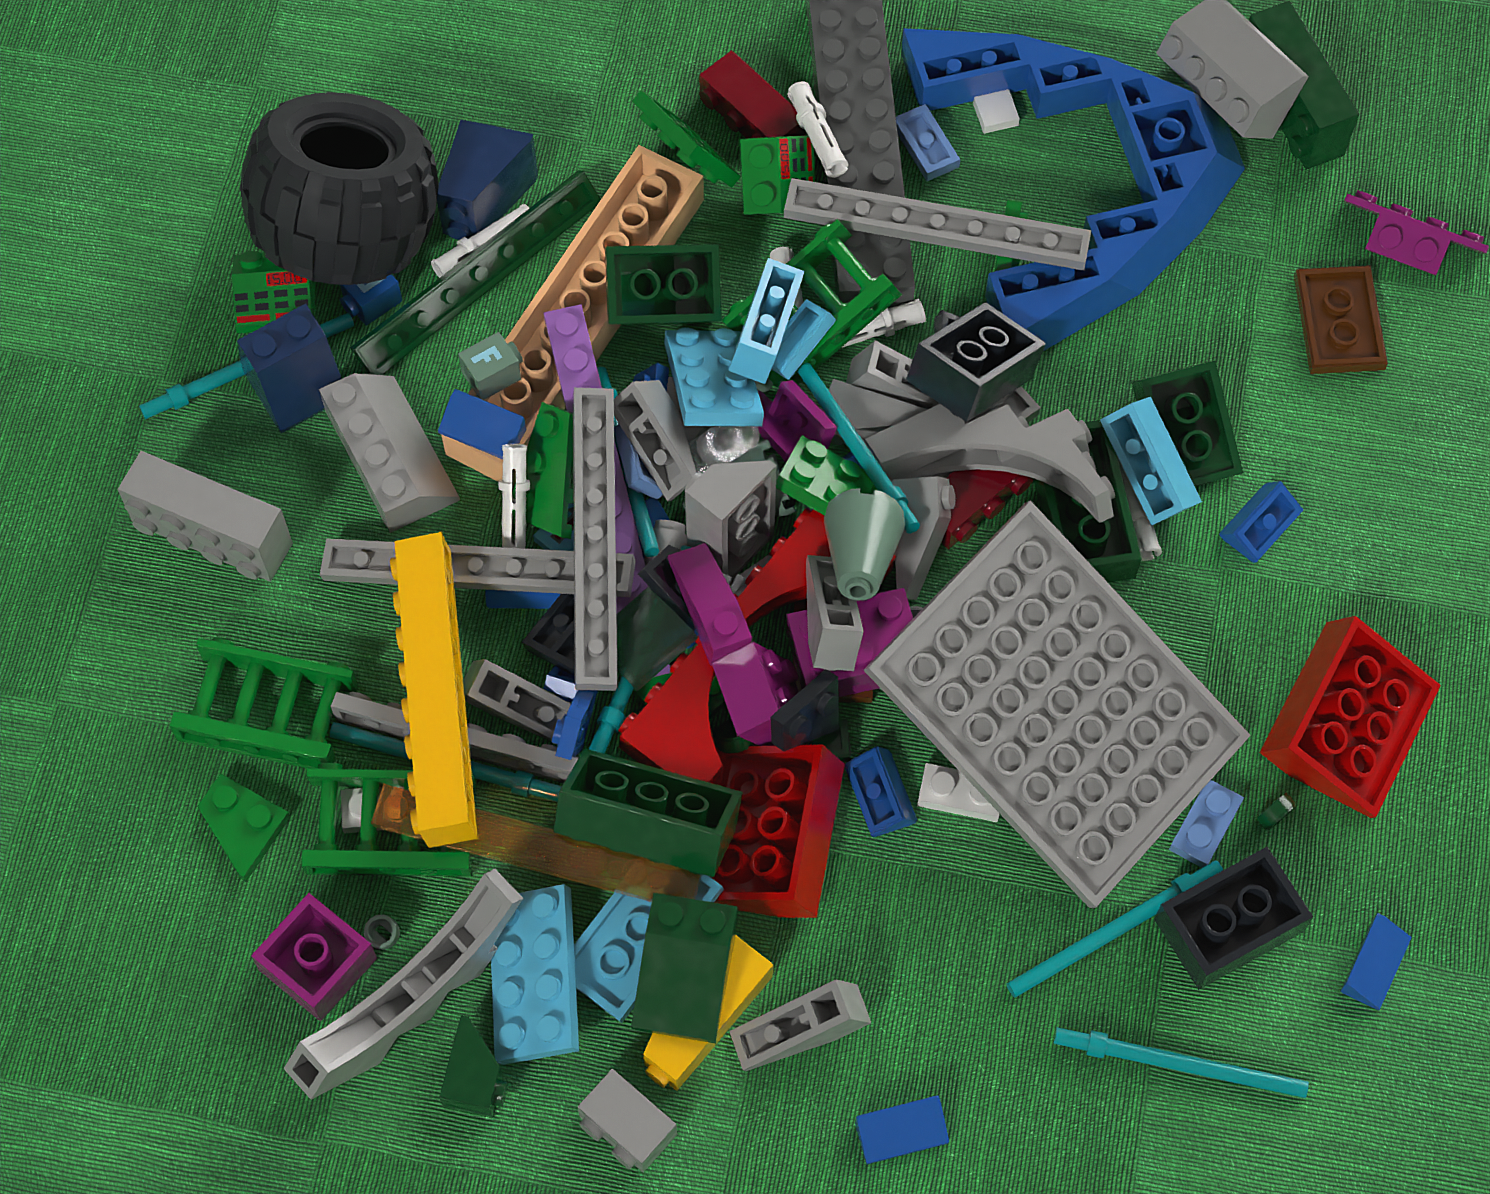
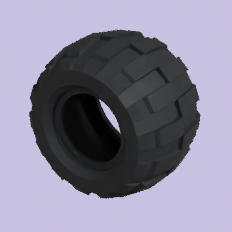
M327 92L299 96L282 102L278 108L268 111L261 119L260 125L253 132L242 163L241 203L245 223L250 231L254 245L263 250L265 257L278 267L294 275L316 282L338 285L364 284L383 280L391 274L401 272L411 264V258L418 253L421 244L425 242L433 225L439 189L437 169L430 141L423 136L424 130L413 119L388 104L349 93Z

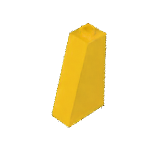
M737 935L735 936L716 1044L773 977L774 964ZM652 1033L643 1053L644 1065L648 1067L645 1073L659 1086L665 1088L669 1084L678 1091L716 1044Z

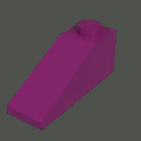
M704 543L668 555L669 563L710 666H712L713 662L750 644L752 636L739 603L707 544Z

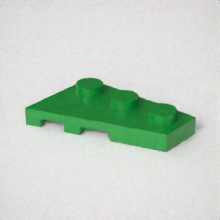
M542 402L526 451V479L530 481V490L526 491V522L561 538L571 539L572 525L567 524L568 504H574V489L570 488L571 467L573 466V413L555 405ZM516 483L513 490V499H516ZM513 510V517H516L515 510Z

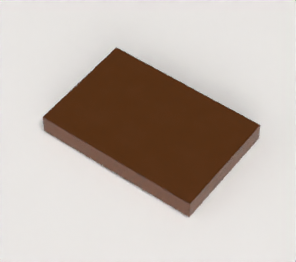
M1371 265L1296 269L1294 281L1310 374L1385 370L1388 361Z

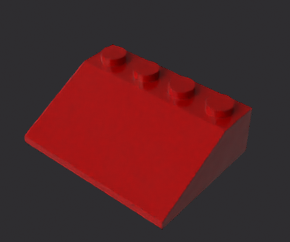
M1357 616L1326 622L1259 753L1288 776L1369 818H1376L1441 685Z
M823 744L800 745L787 751H782L776 746H749L747 750L738 753H724L716 747L723 768L721 777L715 784L743 793L735 834L715 876L711 877L722 885L724 889L714 903L738 906L739 911L775 917L817 918L845 764Z

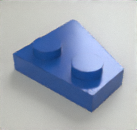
M577 690L567 714H564L562 720L558 719L552 737V743L558 744L555 756L572 760L583 749L598 690Z

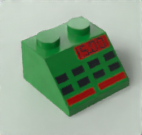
M809 136L739 139L743 215L784 213L791 178L815 182L814 147Z
M247 251L241 255H234L232 286L236 333L253 332L304 304H307L314 316L315 281L294 275L278 267L265 257V253Z

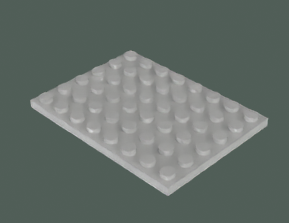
M1031 500L1025 503L864 669L865 673L1089 908H1096L1251 736Z

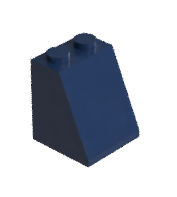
M463 119L460 120L439 182L437 204L443 234L449 235L456 240H460L463 237L469 239L501 219L536 182L538 171L533 134Z
M307 304L237 340L242 371L281 434L325 410L319 389L342 378L326 335Z

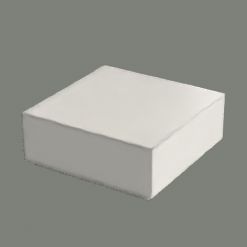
M1009 89L974 97L973 106L984 134L1019 126L1020 118Z

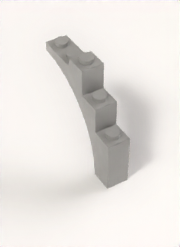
M939 404L865 438L866 446L891 482L894 479L920 478L948 471L974 469L1006 471L1032 477L1061 489L1081 503L1099 523L1114 516L1111 499L1115 498V492L1106 476L1100 478L1096 472V467L1088 447V443L1092 441L1091 433L1083 420L1077 421L1068 408L1029 426L1026 419L1022 415L1017 417L1008 404L968 422L953 415L950 410Z
M496 869L484 873L464 903L420 952L379 989L349 1012L325 1028L300 1041L285 1065L284 1070L312 1100L380 1064L399 1035L433 1017L448 992L481 976L498 950L494 943L518 908L523 897Z

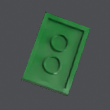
M639 91L632 100L642 111L639 118L654 131L659 128L661 131L657 136L675 150L678 147L680 150L676 155L688 166L694 169L698 164L700 165L699 172L712 183L716 184L720 179L732 188L741 176L684 120L644 91Z
M803 435L800 437L776 480V489L824 516L828 503L842 492L861 488L860 494L874 495V490H877L864 469L860 468L858 464L840 457L826 449L821 443L812 441Z

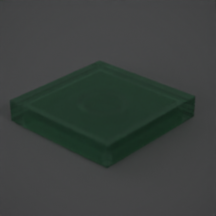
M649 586L616 614L617 671L638 691L698 639L694 631Z

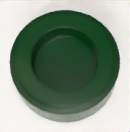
M732 719L722 723L714 733L718 749L724 753L742 752L755 744L737 736Z
M1286 792L1256 820L1265 830H1270L1296 807V802Z

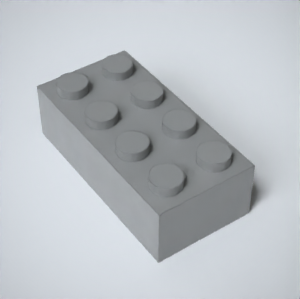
M140 451L117 489L125 505L124 508L128 511L133 522L132 525L138 531L149 536L156 533L166 537L169 543L181 550L192 548L199 551L204 558L214 564L222 565L225 562L236 567L237 571L245 577L253 580L260 577L271 582L293 544L280 508L144 451Z

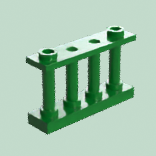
M838 219L832 224H826L820 228L815 234V239L786 263V265L804 271L802 279L805 280L836 319L835 323L801 364L810 363L814 370L902 296L901 292L884 274H881L878 278H872L844 245V242L853 235ZM831 254L834 255L861 288L860 294L849 303H843L815 270ZM755 291L746 299H741L733 304L729 309V314L722 319L731 330L742 331ZM795 304L793 305L789 320L798 310ZM798 369L789 380L773 370L770 371L768 376L777 388H779L780 383L783 381L793 380L797 385L803 381L798 374Z
M215 637L211 641L198 638L196 647L202 660L208 662L193 710H189L187 714L176 711L173 713L169 726L177 741L308 769H318V765L321 763L336 762L333 748L325 740L333 715L331 704L336 692H340V690L357 692L358 683L353 670L338 662H328L325 665L239 647L223 638ZM224 665L247 670L232 718L227 719L226 722L211 719L209 716ZM268 674L286 679L271 726L261 730L250 727L247 722L262 675ZM301 682L324 686L310 735H306L304 738L290 736L286 732Z
M321 763L318 765V769H307V778L312 786H321L318 844L314 845L313 850H302L301 866L306 874L472 877V858L469 852H463V848L459 847V842L439 846L438 852L421 851V847L417 846L418 834L415 835L410 817L411 810L416 809L415 797L411 796L407 780L408 772L413 770L343 769V765L337 763ZM472 771L473 789H475L476 781ZM338 787H362L360 843L355 846V850H339V846L335 845ZM379 787H404L401 845L397 846L396 851H380V846L376 845Z

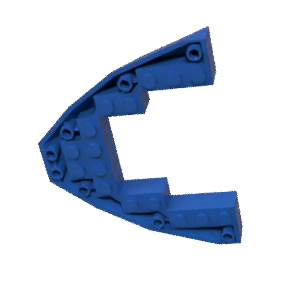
M903 28L901 55L919 106L926 104L930 111L972 102L976 96L1009 89L1010 93L1026 89L1036 119L1107 104L1144 203L1086 216L1083 229L1091 230L1084 270L1034 262L988 274L985 293L987 303L1044 341L1046 345L1043 351L1138 296L1202 232L1245 170L1227 122L1201 96L1111 58L1019 34Z

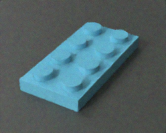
M691 328L665 330L664 345L684 426L762 427L764 411L755 380L728 371L741 334L740 331L726 328L715 331H696Z
M641 857L574 944L576 989L619 1022L623 1023L635 1005L653 892L715 902L724 890L722 885L707 875L693 874L686 869L664 863H654L647 858Z
M565 884L519 893L523 900L494 943L498 948L491 959L495 1060L501 1065L579 1051L571 888Z

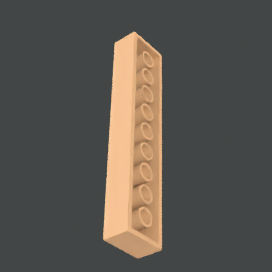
M638 145L515 324L505 341L507 344L512 341L522 356L523 362L519 364L521 380L484 399V401L524 417L526 432L519 444L528 446L542 402L562 409L566 408L544 320V312L582 304L596 362L621 325L608 324L605 247L674 245L704 201L703 175ZM471 389L468 394L478 398L474 390ZM441 434L445 455L497 482L502 479L503 459ZM513 469V486H514V484L516 483V470H515V469Z

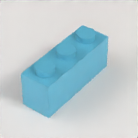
M768 258L756 287L728 371L763 384L766 383L776 359L804 271Z
M1151 397L1133 402L1100 419L1151 526L1202 502Z

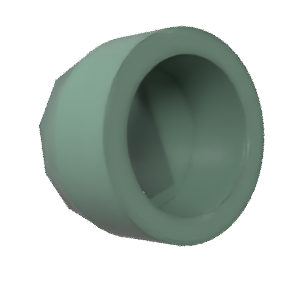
M376 915L369 919L365 925V939L377 949H389L397 943L400 937L399 925L391 917ZM379 924L392 934L389 940L375 930Z

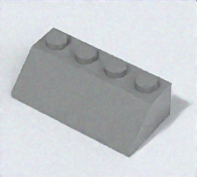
M1204 0L1175 20L1156 52L1167 65L1243 138L1273 139L1309 77L1227 0Z
M354 373L319 389L325 412L389 533L460 501L458 493L394 376Z
M770 460L712 464L703 474L701 472L696 473L688 481L685 487L687 546L692 548L706 543L722 573L734 577L774 537L777 465Z

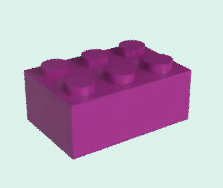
M904 588L878 593L870 599L857 601L864 632L854 671H830L838 676L839 697L880 688L865 673L864 669L913 619ZM807 610L787 614L786 634L801 689L825 670L813 668L808 644Z

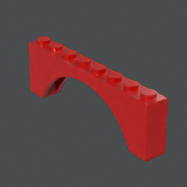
M808 507L804 509L793 525L796 530L788 539L782 536L775 543L769 553L772 558L764 567L757 565L745 580L747 585L745 590L739 597L734 594L748 628L762 617L780 607L807 599V555L831 557L823 514L814 509L810 510ZM895 555L892 557L883 581L892 572L896 560ZM697 636L695 642L698 645L689 655L683 652L670 668L672 675L665 684L662 685L658 682L649 691L644 699L647 705L638 715L632 712L624 720L619 728L621 733L619 748L640 764L715 784L721 777L723 768L714 745L709 723L708 701L715 671L713 665L710 666L700 638Z

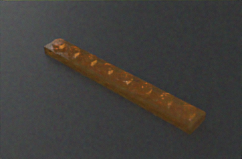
M383 784L371 824L377 828L423 840L420 834L415 835L411 824L410 812L416 809L415 797L411 796L409 790ZM475 809L478 839L443 845L652 902L653 892L695 899L702 875L693 874L686 869L664 863H654L647 858L625 852H615L608 847L590 842L576 841L568 836L554 833V830L479 809Z

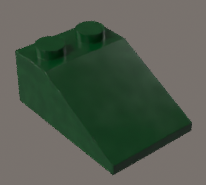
M719 244L605 247L608 324L679 325L712 324L722 321Z
M1216 361L1204 362L1131 382L1136 401L1148 397L1152 398L1194 486L1244 473Z
M653 892L631 1024L632 1030L716 1044L738 925V906Z

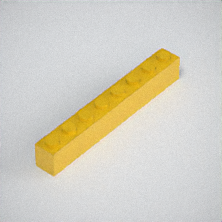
M441 532L394 541L396 557L390 558V568L393 579L398 581V591L393 592V603L396 614L401 617V626L396 627L397 644L400 651L404 653V662L399 663L398 669L403 687L406 686L407 698L401 700V706L405 722L409 723L410 734L405 735L404 743L407 756L410 760L412 759L413 771L408 772L407 780L411 796L415 797L416 809L411 810L410 817L415 835L420 834L427 846L432 848L478 839L451 550Z

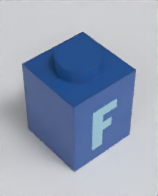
M392 274L387 276L386 279L371 283L340 285L343 295L340 298V302L346 312H349L351 317L357 315L366 326L402 302L399 282Z

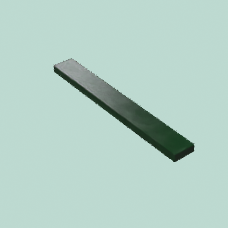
M580 170L575 172L351 346L350 349L367 374L382 375L593 210L601 198L585 172Z

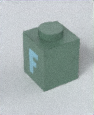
M500 332L458 353L461 372L479 399L484 400L521 380L519 364L523 362L522 356L516 345L512 341L507 344Z

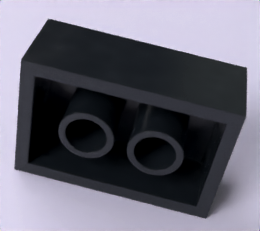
M985 302L918 343L906 380L920 389L922 393L930 396L950 410L953 415L968 422L1033 378L1046 343Z
M1265 847L1162 903L1154 920L1198 990L1300 935L1308 927L1313 919V915L1269 848Z

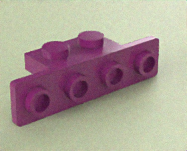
M1359 190L1356 191L1355 196L1347 194L1344 199L1346 204L1379 215L1365 250L1435 276L1450 242L1484 255L1487 254L1490 247L1482 244L1485 237L1464 229L1461 235L1447 231L1449 224L1429 216H1427L1425 222L1411 217L1413 210L1392 203L1390 209L1376 204L1377 197Z
M793 380L780 383L773 402L763 392L758 390L764 418L762 427H753L761 434L764 440L769 441L770 445L783 458L785 463L802 435L812 441L821 443L826 449L829 448L837 426Z

